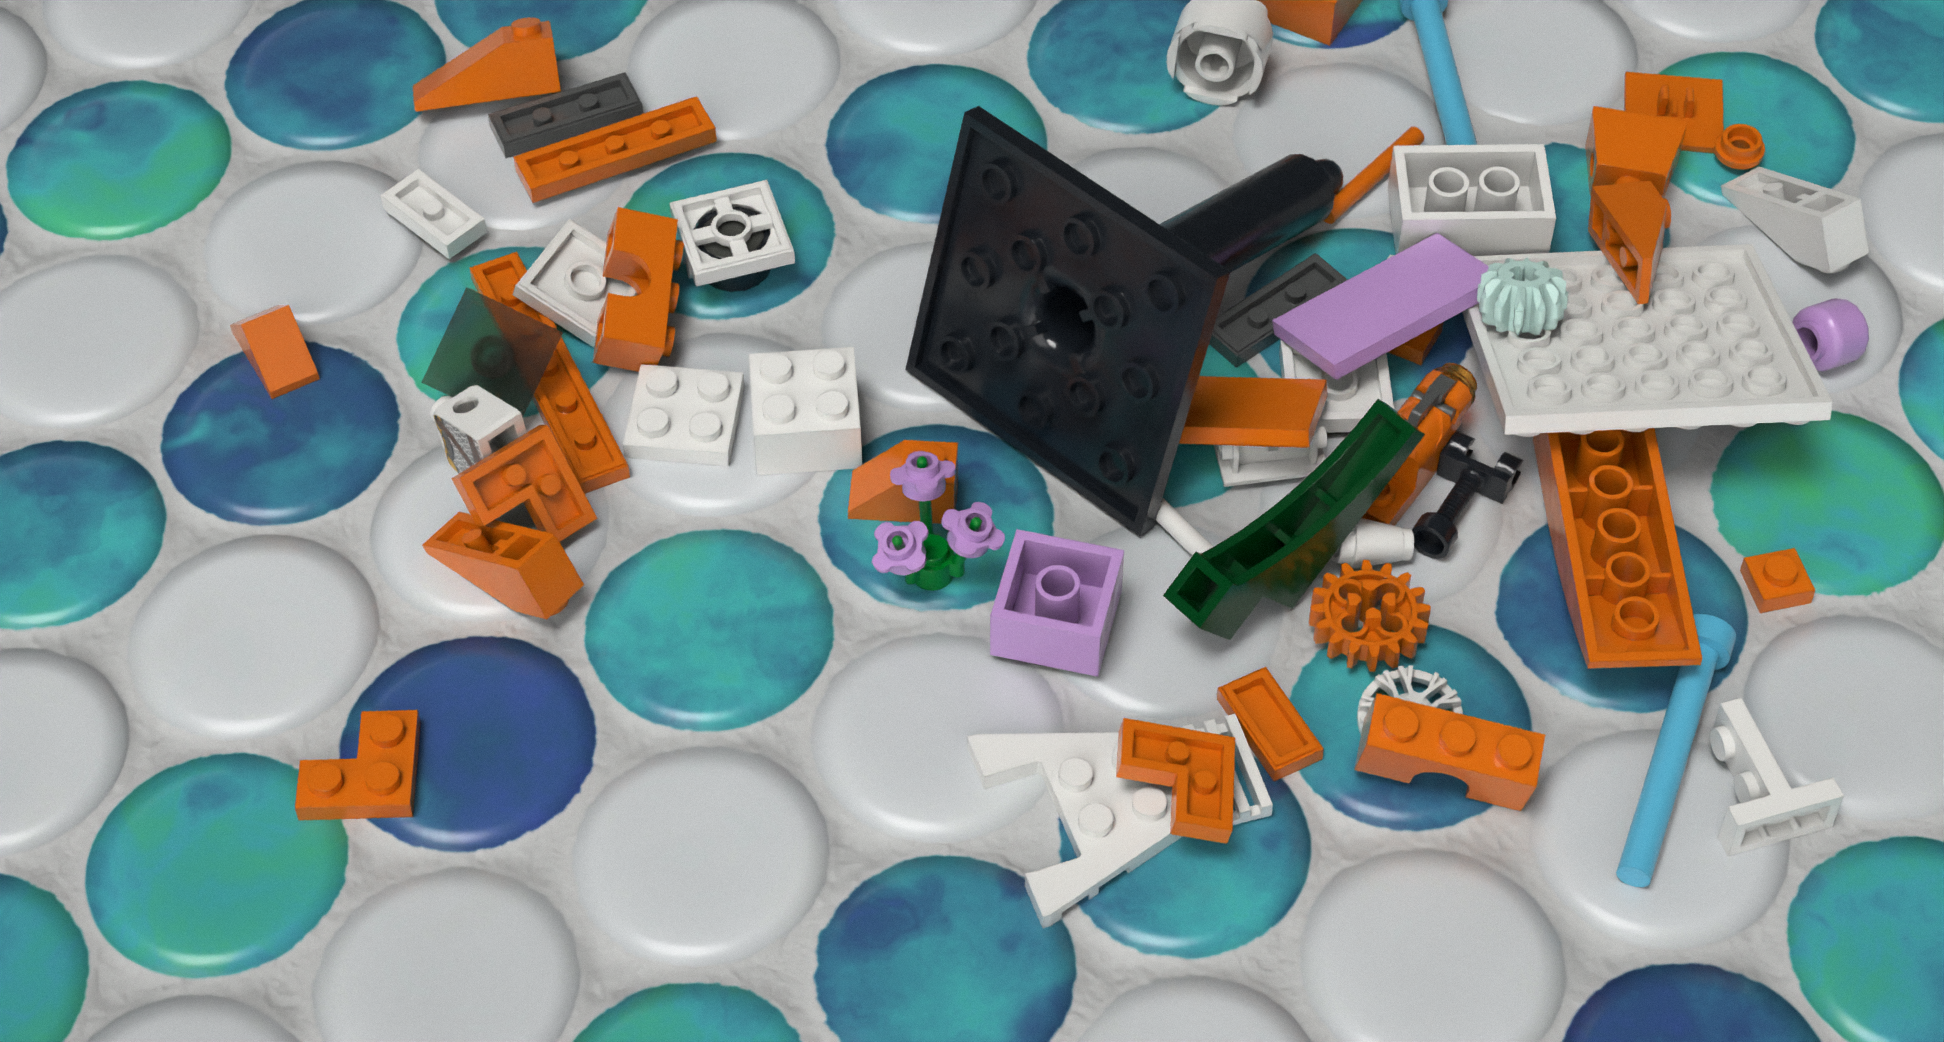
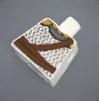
M478 385L470 386L454 397L443 396L433 404L430 411L431 420L436 424L447 461L458 474L527 433L520 411Z

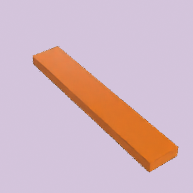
M514 252L470 267L472 282L544 424L549 426L584 494L630 478L629 466L554 322L512 295L516 284L527 272L518 253Z

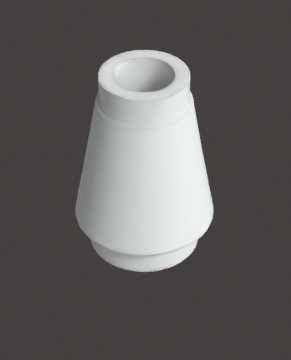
M1361 518L1331 557L1332 561L1335 564L1347 563L1353 569L1360 568L1363 560H1369L1372 566L1385 564L1386 562H1399L1400 560L1409 561L1414 551L1413 531L1410 528H1401Z

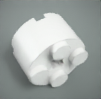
M1191 0L1184 7L1172 37L1166 60L1167 69L1172 79L1176 76L1184 85L1183 92L1199 102L1222 106L1236 103L1238 97L1247 93L1251 95L1258 88L1273 42V30L1268 19L1266 6L1257 0Z

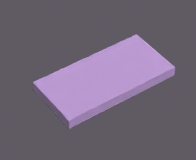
M1435 233L1273 319L1274 335L1337 380L1478 304V284H1481V274L1487 272L1489 266L1439 233Z

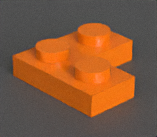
M538 425L451 478L477 526H485L519 504L524 503L536 528L540 531L555 534L559 542L597 519L548 425Z
M418 710L361 711L357 758L300 760L295 801L298 821L413 817L421 726Z
M1123 718L1118 734L1116 777L1172 787L1170 834L1227 844L1233 830L1235 737Z

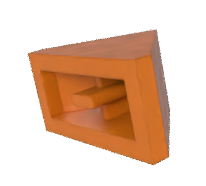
M289 305L274 306L230 325L234 337L271 399L320 379Z

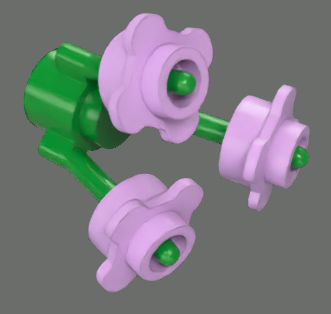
M917 451L909 454L906 463L901 467L891 470V482L896 485H902L903 494L907 498L919 501L920 521H913L906 526H894L890 522H884L875 529L874 536L878 541V550L872 558V564L878 572L905 575V582L907 584H916L918 587L930 591L940 590L948 586L953 577H962L964 575L966 558H978L983 556L988 549L998 550L1002 547L1005 535L996 528L992 521L991 507L983 502H975L971 508L961 511L948 509L941 519L942 526L948 530L947 541L942 536L934 534L931 500L940 497L945 492V478L955 475L956 468L953 462L948 460L940 461L932 453Z

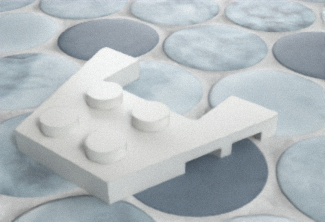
M1119 732L974 734L967 736V749L984 789L1034 774L1042 776L1077 856L1076 859L1025 874V888L1042 929L1050 927L1061 920L1062 912L1084 897L1088 896L1089 900L1099 894V887L1124 870L1130 873L1183 837L1170 834L1171 787L1116 777Z

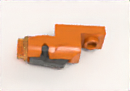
M1446 363L1442 367L1433 369L1422 379L1411 396L1398 410L1399 414L1425 435L1362 518L1395 526L1435 475L1438 469L1440 453L1454 432L1459 428L1462 417L1475 401L1477 382L1472 373L1465 367L1456 363Z

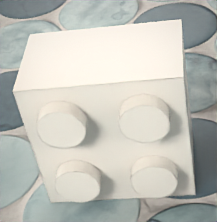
M854 347L749 354L757 475L856 469L862 465L861 426Z

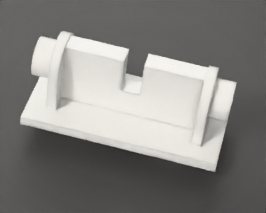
M1324 426L1316 427L1310 447L1214 445L1224 487L1308 477L1325 460L1323 448L1327 447V434Z

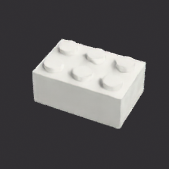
M1544 144L1393 146L1388 195L1396 254L1435 233H1439L1472 256L1549 253L1556 214Z

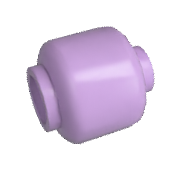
M1833 298L1800 310L1793 318L1792 323L1818 371H1827L1856 361L1866 351L1869 331L1865 316L1856 305L1848 300Z

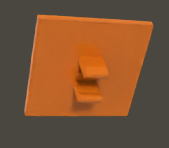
M1625 72L1624 111L1687 120L1681 151L1715 153L1716 139L1724 132L1723 82L1721 79Z

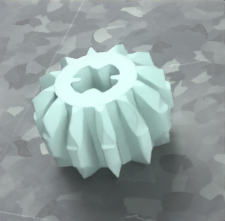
M1507 258L1504 264H1490L1488 271L1481 274V284H1478L1477 301L1479 302V311L1482 313V322L1488 325H1495L1498 332L1509 330L1515 332L1517 336L1526 332L1536 336L1540 334L1541 329H1556L1558 321L1564 317V309H1567L1568 303L1567 282L1563 280V272L1557 268H1549V264L1546 261L1536 263L1529 261L1528 258H1525L1523 261Z

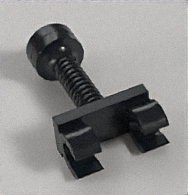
M1455 431L1447 446L1440 453L1436 475L1456 484L1436 513L1426 512L1412 528L1414 547L1420 553L1430 558L1440 559L1447 556L1458 538V531L1454 524L1474 493L1477 492L1503 504L1508 492L1513 489L1521 474L1517 469L1524 461L1523 459L1504 452L1495 468H1492L1470 458L1473 450L1469 448L1475 441V438Z

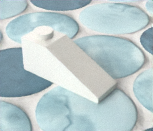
M1757 167L1721 185L1722 195L1798 263L1816 268L1822 273H1837L1848 268L1849 263L1869 254L1861 198L1762 167Z

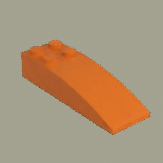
M1648 428L1642 432H1629L1621 429L1599 430L1584 435L1570 432L1540 433L1534 436L1535 455L1555 560L1569 614L1587 668L1701 665L1702 654L1655 428Z

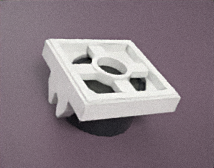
M767 180L670 202L671 216L674 219H678V240L684 244L682 260L686 264L688 278L694 279L696 287L709 284L715 289L728 292L745 291L758 286L768 277L772 268L795 263L794 249Z

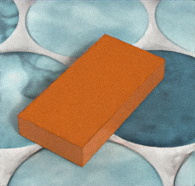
M1266 667L1217 688L1218 702L1227 715L1236 713L1249 747L1273 782L1322 760L1324 748Z

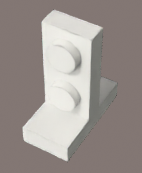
M1742 698L1720 703L1714 726L1709 734L1710 744L1716 758L1720 761H1725L1734 778L1737 797L1741 802L1727 808L1718 835V839L1727 856L1833 827L1844 798L1834 777L1791 789Z

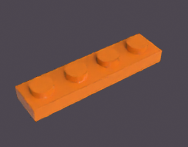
M695 96L514 156L515 170L530 199L535 203L717 142L716 128L698 97Z

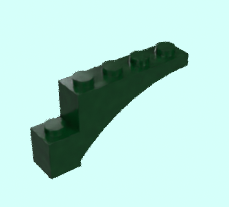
M1377 399L1335 450L1283 499L1245 528L1203 553L1195 552L1163 596L1198 628L1231 640L1263 597L1293 609L1425 434L1387 403Z

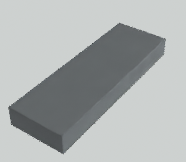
M626 72L490 113L488 118L490 128L505 158H509L643 114V106Z
M1314 253L1217 316L1209 344L1237 368L1280 339L1274 335L1273 319L1348 279L1318 254Z

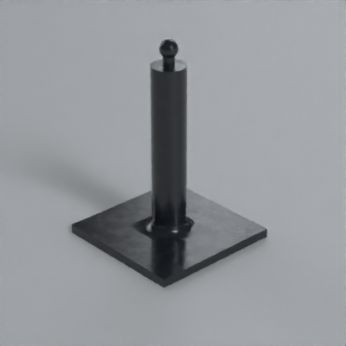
M980 106L964 112L905 370L1139 536H1142L1154 528L1230 273L1327 219L1333 209L1334 195L1343 185V172L1339 165L1332 160L1319 159L1315 161L1313 158L1303 154H1290L1158 224Z

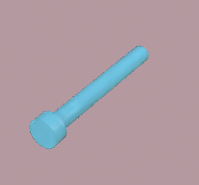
M1399 0L1402 14L1415 23L1446 145H1477L1442 12L1448 5V0Z
M1693 614L1702 662L1701 665L1680 666L1616 871L1617 877L1627 885L1646 887L1651 883L1714 671L1725 667L1729 663L1736 640L1735 630L1726 621L1712 615Z

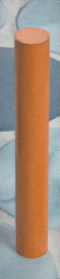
M1410 127L1334 195L1333 209L1327 219L1323 221L1333 224L1390 172L1393 146L1420 145L1423 143L1425 138L1422 131L1417 127Z

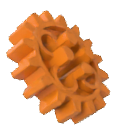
M1363 560L1361 570L1354 571L1349 564L1343 563L1341 564L1339 578L1327 572L1323 576L1322 588L1314 587L1308 620L1309 626L1315 627L1313 640L1316 644L1329 642L1327 657L1330 659L1339 656L1341 653L1346 655L1347 668L1352 669L1358 660L1366 661L1370 672L1376 671L1378 661L1385 660L1392 669L1397 668L1400 653L1412 659L1416 656L1418 643H1425L1431 607L1423 603L1424 588L1415 587L1410 589L1412 575L1406 572L1397 578L1392 576V564L1387 562L1380 571L1373 570L1369 560ZM1382 599L1381 608L1379 611L1375 608L1377 601ZM1360 620L1364 622L1363 628L1357 632L1358 621Z

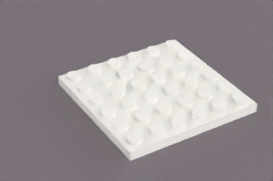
M1752 244L1663 248L1649 302L1646 304H1638L1602 251L1474 256L1487 266L1493 263L1504 264L1507 258L1515 261H1523L1525 258H1528L1529 261L1536 263L1546 261L1549 264V268L1561 270L1563 272V280L1567 282L1568 303L1567 309H1564L1563 319L1558 321L1556 329H1541L1540 334L1536 336L1529 332L1521 333L1517 336L1515 332L1509 330L1504 332L1496 331L1495 325H1488L1482 322L1479 303L1462 312L1505 435L1515 434L1522 437H1533L1540 433L1570 432L1584 435L1599 430L1623 429L1629 432H1642L1648 428L1666 427L1694 430L1710 425L1750 427L1756 423L1777 422L1802 425L1810 421L1830 420L1833 401Z

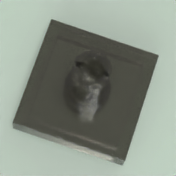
M466 287L421 383L451 397L456 396L470 386L478 385L516 408L523 417L563 332Z

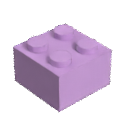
M1016 529L990 615V655L1098 677L1122 592L1124 550Z

